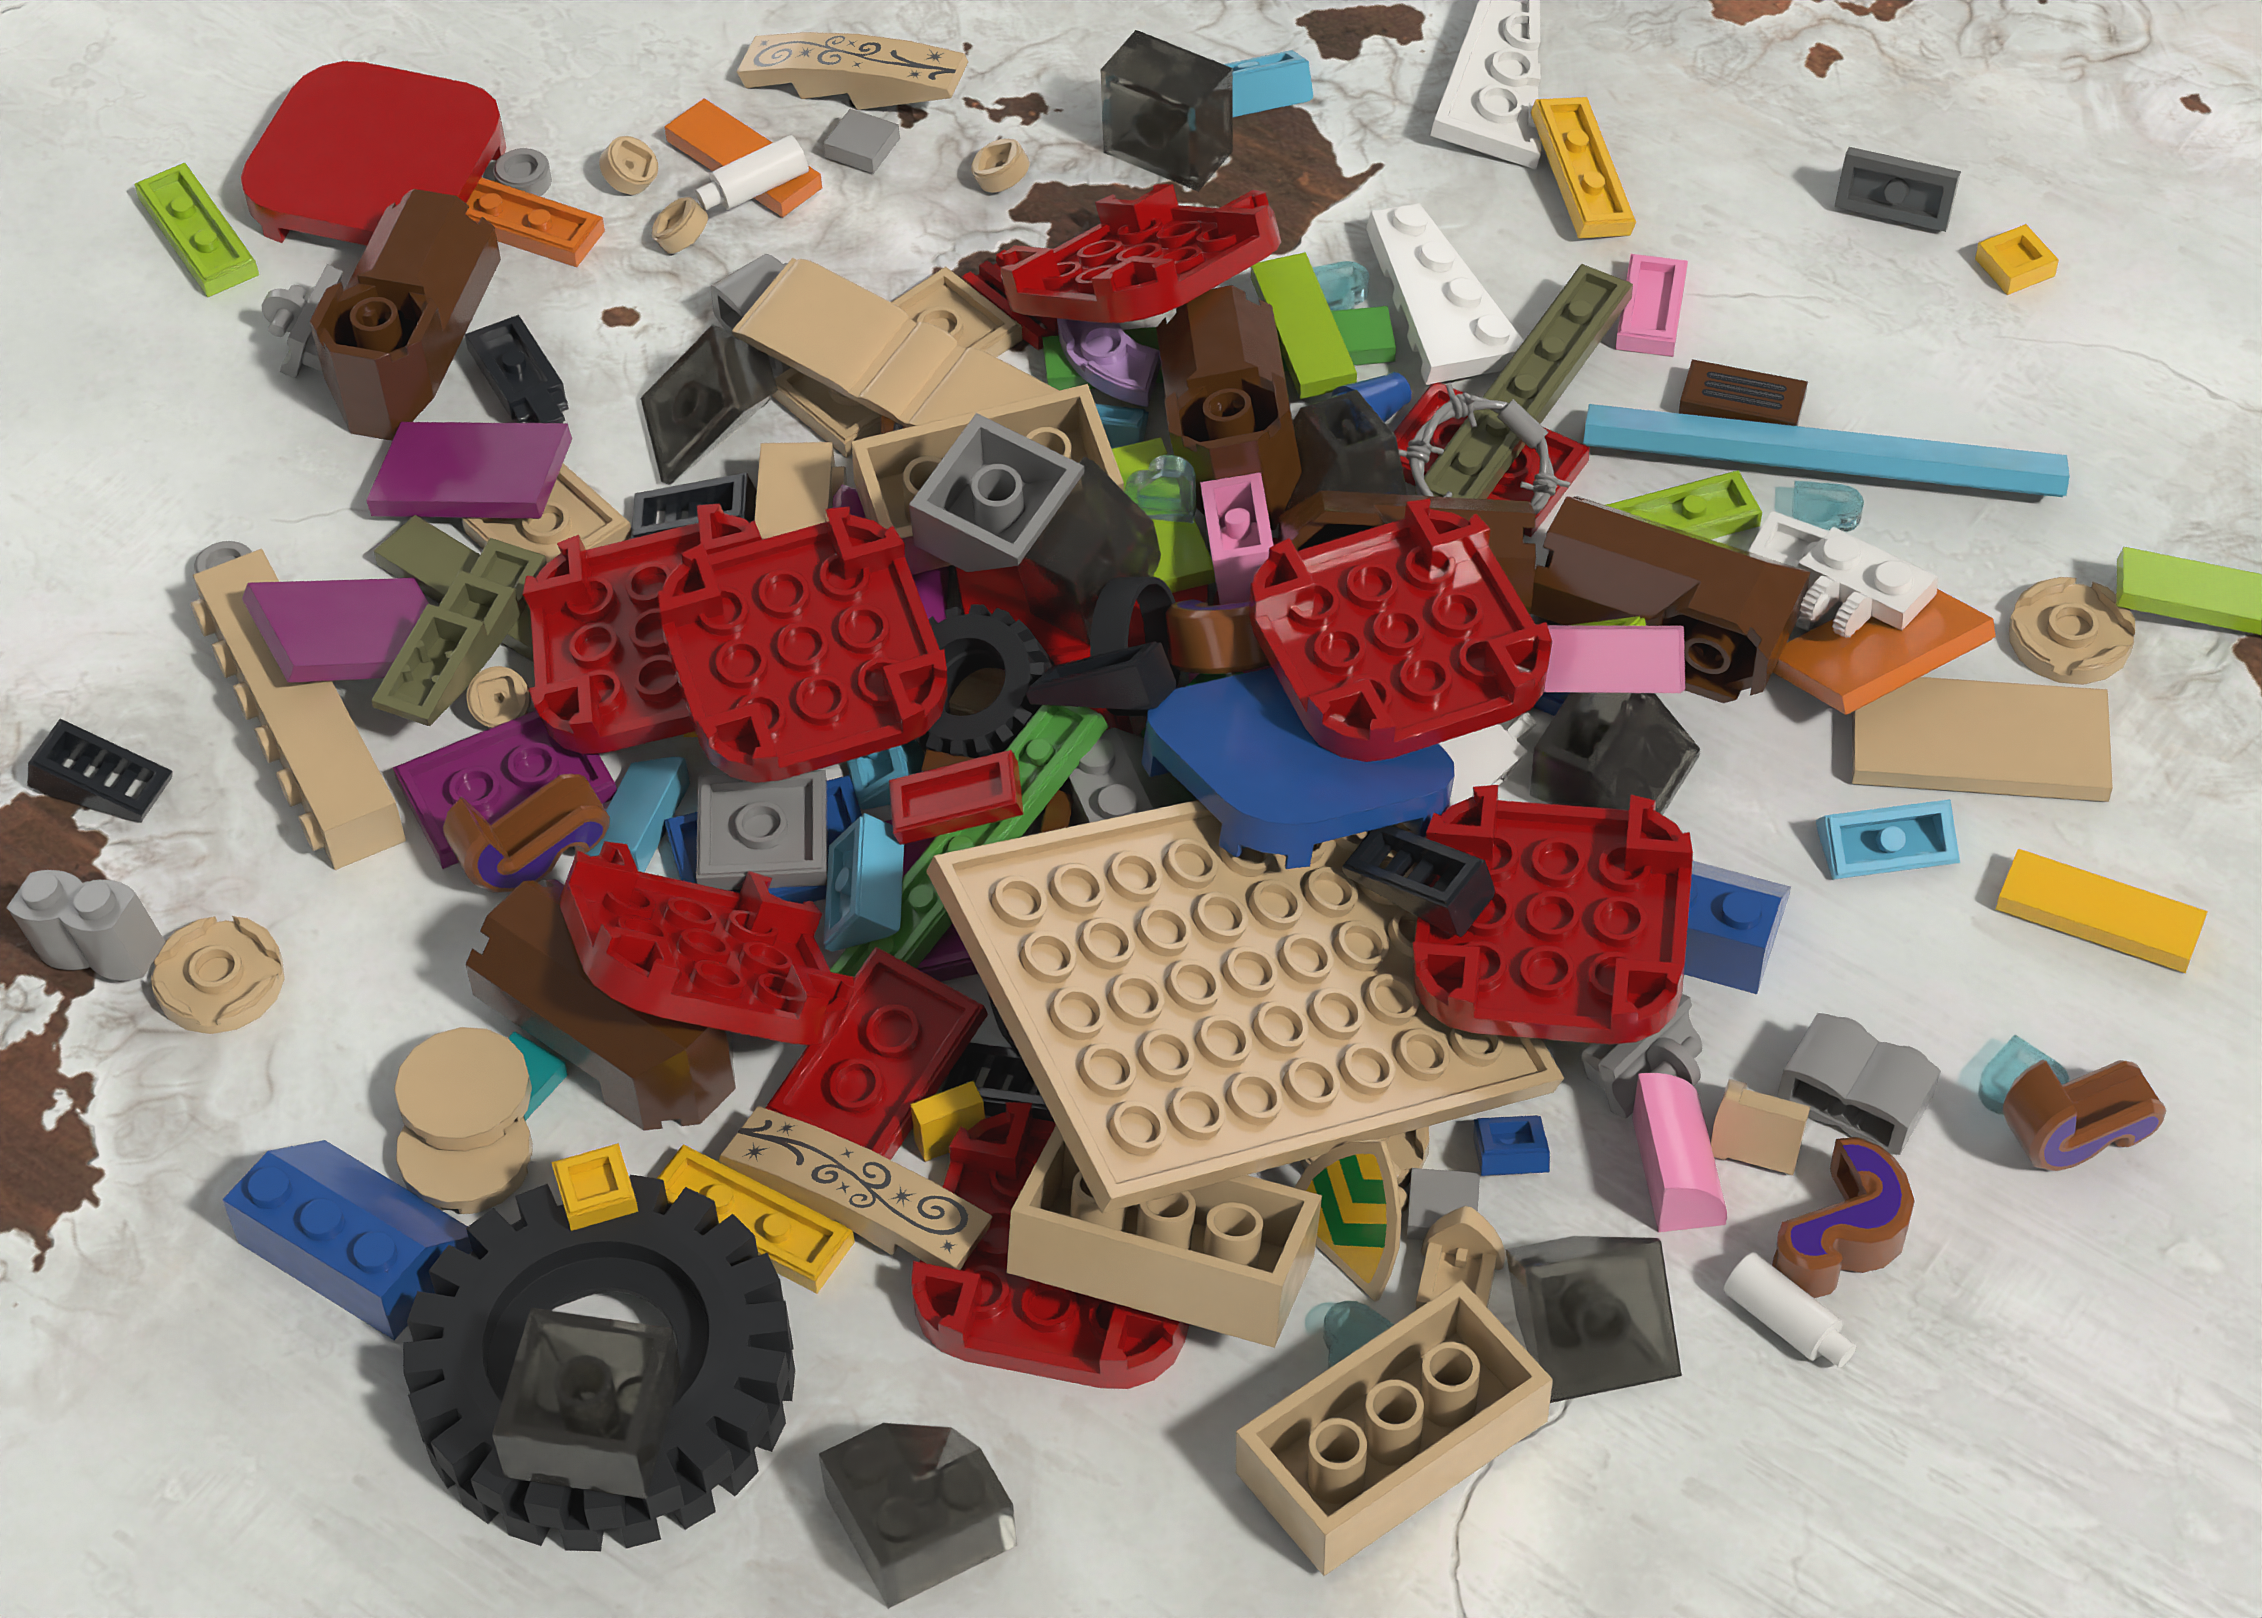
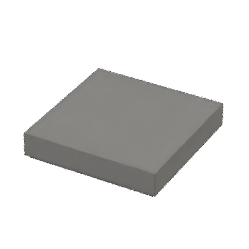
M814 770L779 781L752 783L732 778L728 775L698 776L697 884L723 890H741L748 871L771 877L772 881L769 888L827 885L826 770Z

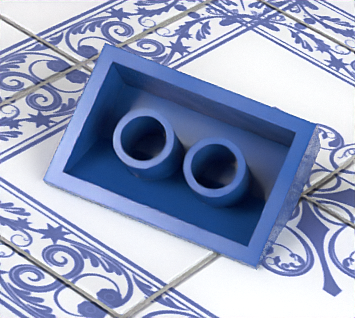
M1693 861L1684 975L1758 994L1790 895L1791 886Z
M326 1140L267 1151L222 1199L237 1242L394 1341L408 1326L407 1319L417 1291L435 1294L429 1270L447 1246L451 1245L467 1254L472 1252L466 1230L468 1226L432 1204L423 1201L417 1195Z

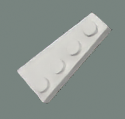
M1479 0L1434 119L1430 136L1535 170L1537 169L1541 156V140L1538 139V132L1531 116V110L1535 99H1538V86L1541 79L1540 63H1538L1540 0Z
M1421 204L1402 205L1371 211L1366 231L1383 275L1391 278L1395 289L1392 298L1398 312H1404L1408 321L1409 330L1407 338L1412 351L1419 352L1423 360L1420 372L1425 385L1502 371L1524 340Z

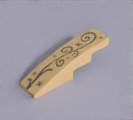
M800 32L755 36L737 73L746 88L793 83L801 99L848 93L856 109L861 110L950 99L965 71L968 60L964 53L908 40L849 33Z
M760 1106L754 1110L720 1155L719 1161L729 1168L841 1223L890 1255H893L897 1248L901 1247L927 1264L960 1270L989 1230L993 1217L933 1181L872 1150L814 1125Z

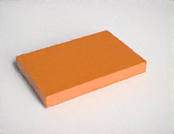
M1937 589V594L1902 631L1871 616L1859 630L1855 631V634H1852L1850 638H1845L1833 631L1834 619L1787 642L1773 673L1847 715L1996 637L1994 620L1992 617Z

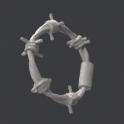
M1451 383L1446 385L1450 397L1449 402L1440 407L1431 420L1421 427L1414 440L1409 441L1407 451L1394 449L1395 455L1403 456L1410 460L1409 465L1415 480L1417 496H1434L1424 480V465L1429 461L1431 452L1441 455L1444 452V449L1431 446L1430 444L1437 425L1452 417L1460 419L1461 417L1468 416L1471 427L1474 428L1477 427L1473 412L1490 409L1498 413L1497 417L1531 450L1535 448L1540 457L1539 473L1535 475L1533 484L1525 482L1520 484L1521 488L1534 492L1531 505L1535 515L1545 507L1550 496L1555 495L1557 485L1566 488L1570 486V482L1557 479L1554 476L1545 439L1548 431L1514 399L1507 403L1488 400L1475 395L1470 396L1466 392L1455 396ZM1448 491L1443 497H1452L1453 494Z

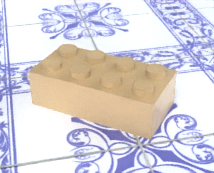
M1088 384L852 441L854 483L866 519L874 520L886 529L892 525L905 543V558L912 575L952 565L914 546L909 504L976 413L1084 465V474L1034 544L1122 523L1124 482Z
M1056 1125L1011 1210L1007 1273L1275 1348L1314 1258L1322 1195L1245 1175L1102 1214Z
M1460 1280L1236 1431V1474L1321 1574L1325 1576L1548 1422L1553 1379L1469 1287Z

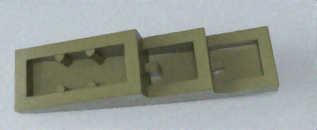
M490 538L471 572L467 573L459 570L439 606L427 604L371 700L373 708L430 727L463 693L472 679L490 660L527 605L523 596L526 576L537 577L541 569L547 564L545 555Z

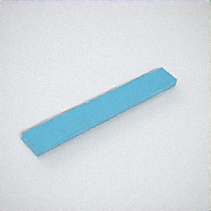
M1589 404L1583 444H1586V446L2054 497L2067 496L2070 478L2067 455L1595 404Z

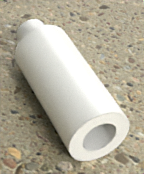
M788 135L710 172L711 182L696 189L695 193L704 210L720 203L729 210L807 173L809 167L799 143L793 135Z
M1753 1252L1747 1255L1729 1275L1724 1285V1292L1808 1359L1814 1361L1823 1355L1838 1368L1843 1367L1850 1360L1856 1350V1345L1840 1333L1843 1321L1758 1254Z

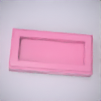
M1637 254L1630 255L1626 281L1633 284L1632 299L1620 314L1615 350L1674 356L1688 261Z

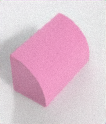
M1661 1073L1638 1074L1632 1120L1658 1232L1726 1225L1727 1209L1697 1090L1688 1081L1673 1075Z

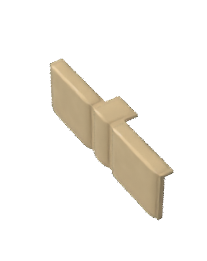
M792 258L732 330V335L739 340L906 428L1060 391L985 351L976 348L966 349L959 345L957 340L943 329L926 322L917 323L909 319L907 313L895 304L806 259L796 260Z

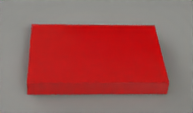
M1439 382L1428 387L1375 454V469L1416 486L1409 465L1410 460L1406 457L1395 455L1394 449L1407 451L1409 441L1414 440L1421 427L1431 420L1440 407L1449 402L1450 397L1445 384ZM1453 388L1455 396L1463 393ZM1468 416L1461 417L1460 419L1452 417L1437 425L1430 440L1431 446L1445 449ZM1545 428L1548 431L1545 439L1554 476L1557 479L1570 482L1571 485L1588 463L1590 447ZM1527 445L1524 446L1487 499L1528 501L1531 503L1534 492L1521 488L1520 484L1521 482L1533 484L1535 475L1539 473L1540 457L1535 448L1531 450ZM1431 452L1429 461L1424 465V476L1440 454ZM1557 485L1555 495L1550 496L1545 507L1535 515V528H1524V535L1529 537L1534 535L1568 488Z
M875 946L854 977L855 989L837 1034L827 1043L808 1045L765 1109L814 1125L891 1160L913 1128L910 1104L936 1094L988 1016L985 1006Z

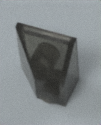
M712 324L642 395L640 399L661 482L668 485L673 484L741 428L760 408L769 402L778 389L768 354L739 340L731 332Z
M1570 1236L1505 1249L1516 1318L1527 1352L1553 1379L1550 1403L1682 1376L1663 1249L1659 1238Z

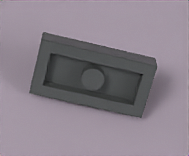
M1849 147L1845 154L1834 207L1946 232L1952 214L1961 171Z

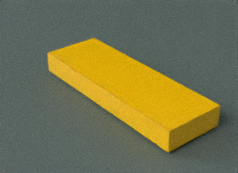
M1588 98L1535 99L1531 116L1578 238L1630 236L1635 227L1636 220Z
M2018 849L1995 909L2186 973L2208 913L2206 910Z
M684 1144L656 1178L664 1180L669 1204H673L683 1189L687 1187L715 1201L719 1223L731 1214H734L755 1235L758 1256L768 1253L778 1274L818 1294L855 1243L853 1230Z

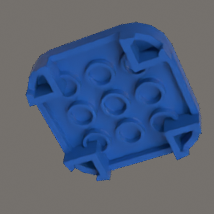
M1272 667L1177 688L1157 708L1148 709L1141 764L1150 777L1171 773L1222 823L1219 846L1236 858L1241 855L1243 848L1248 847L1263 853L1285 855L1286 869L1310 867L1314 844L1398 823H1403L1413 834L1426 837L1433 813L1441 816L1450 804L1455 777L1454 761L1441 745L1435 744L1395 758L1371 762L1342 758L1321 747L1308 733Z

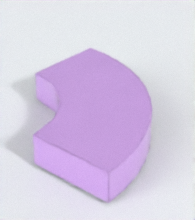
M1057 318L1059 341L1062 350L1074 370L1084 380L1100 391L1119 400L1148 407L1161 367L1159 350L1137 343L1124 333L1119 323H1097Z

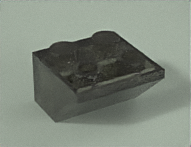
M1357 390L1300 408L1293 419L1302 473L1283 513L1321 490L1408 495L1396 436Z
M1570 692L1534 747L1530 796L1555 805L1629 810L1630 797L1635 795L1656 800L1655 810L1663 815L1698 760L1700 748L1655 693Z

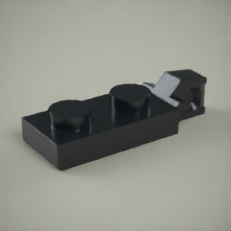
M519 315L465 334L469 353L512 420L515 419L516 423H563L565 421L562 412L568 410L569 407L563 382Z

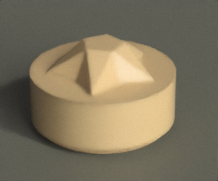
M620 136L615 138L600 156L599 165L603 177L614 189L625 194L635 195L641 193L652 183L658 174V162L655 154L644 142L634 137Z
M999 139L987 144L976 154L971 164V172L984 191L995 193L1004 191L1017 184L1027 173L1030 161L1018 141L1014 139Z
M680 198L668 205L656 218L652 227V238L667 253L680 252L689 245L694 244L707 224L708 214L693 198Z
M502 666L489 667L479 672L470 682L467 690V705L471 714L478 722L488 728H493L528 713L531 705L529 686L523 677L510 668Z

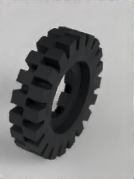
M630 1174L629 1178L636 1198L638 1212L571 1231L563 1204L557 1206L547 1183L515 1196L521 1220L510 1225L495 1208H492L466 1228L472 1248L470 1254L448 1245L430 1268L429 1274L435 1294L417 1291L407 1319L413 1342L403 1343V1374L410 1392L408 1397L417 1426L433 1467L447 1489L456 1484L462 1505L485 1523L489 1524L499 1513H502L509 1536L542 1546L550 1528L559 1529L565 1551L601 1552L604 1529L621 1527L627 1549L661 1540L656 1518L673 1511L685 1530L715 1513L711 1490L719 1484L736 1496L759 1472L755 1448L773 1451L786 1424L782 1401H792L795 1380V1365L792 1353L794 1347L786 1300L783 1299L780 1278L768 1253L758 1256L755 1235L734 1214H731L719 1223L715 1201L687 1187L683 1189L673 1204H669L664 1180ZM600 1291L622 1292L640 1297L663 1313L671 1324L677 1339L676 1364L668 1383L660 1394L641 1410L624 1418L603 1423H583L568 1420L552 1413L538 1402L526 1383L523 1361L528 1340L539 1322L556 1307Z

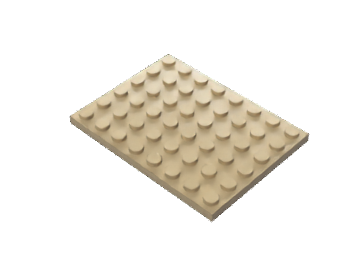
M1199 800L934 855L926 871L1102 1214L1327 1154L1331 1149L1354 1140H1379L1554 1093L1564 1079L1542 1039L1471 1033L1448 1027L1427 1012L1416 995L1413 975V942H1415L1418 917L1346 877L1342 870L1343 864L1370 831L1314 844L1310 867L1286 869L1285 855L1263 853L1246 847L1243 848L1241 855L1236 858L1220 847L1219 839L1222 823ZM1403 823L1392 825L1411 832ZM1391 850L1378 867L1385 869L1398 852ZM1414 863L1403 877L1407 878L1417 866V863Z

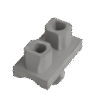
M327 264L308 301L304 299L306 295L305 289L299 285H291L289 290L274 289L266 295L261 306L265 318L270 322L269 332L277 337H283L286 331L290 332L287 340L290 350L281 365L280 372L297 378L303 364L322 371L310 319L326 288L341 282L342 270Z
M1682 994L1676 1015L1660 1032L1635 1043L1610 1045L1591 1043L1582 1051L1581 1058L1587 1079L1605 1089L1612 1113L1625 1119L1633 1113L1638 1074L1673 1075L1688 1081L1693 1086L1700 1080V1069L1694 1058L1702 1052V1042L1689 1019V1010L1692 1007L1689 996Z

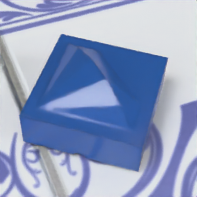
M1541 1116L1474 1119L1473 1140L1481 1176L1550 1172V1151Z

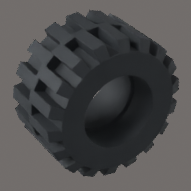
M971 604L969 614H964L958 606L946 609L947 619L938 623L932 616L929 618V622L939 649H944L947 698L941 717L926 734L915 740L925 751L943 752L952 756L976 759L1004 752L1042 706L1030 704L1026 692L1035 681L1054 665V662L1029 628L1020 619L1015 621L1007 611L996 608L993 614H991L985 605ZM996 667L1005 669L1003 688L990 706L972 715L957 716L950 714L949 701L964 678L984 668Z

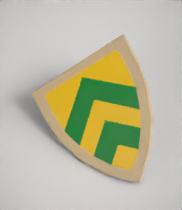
M1354 1140L1335 1147L1327 1154L1318 1157L1307 1166L1294 1188L1322 1195L1316 1246L1376 1302L1380 1300L1392 1274L1400 1247L1401 1212L1407 1209L1409 1201L1406 1192L1398 1186L1397 1179L1400 1169L1391 1160L1386 1141Z

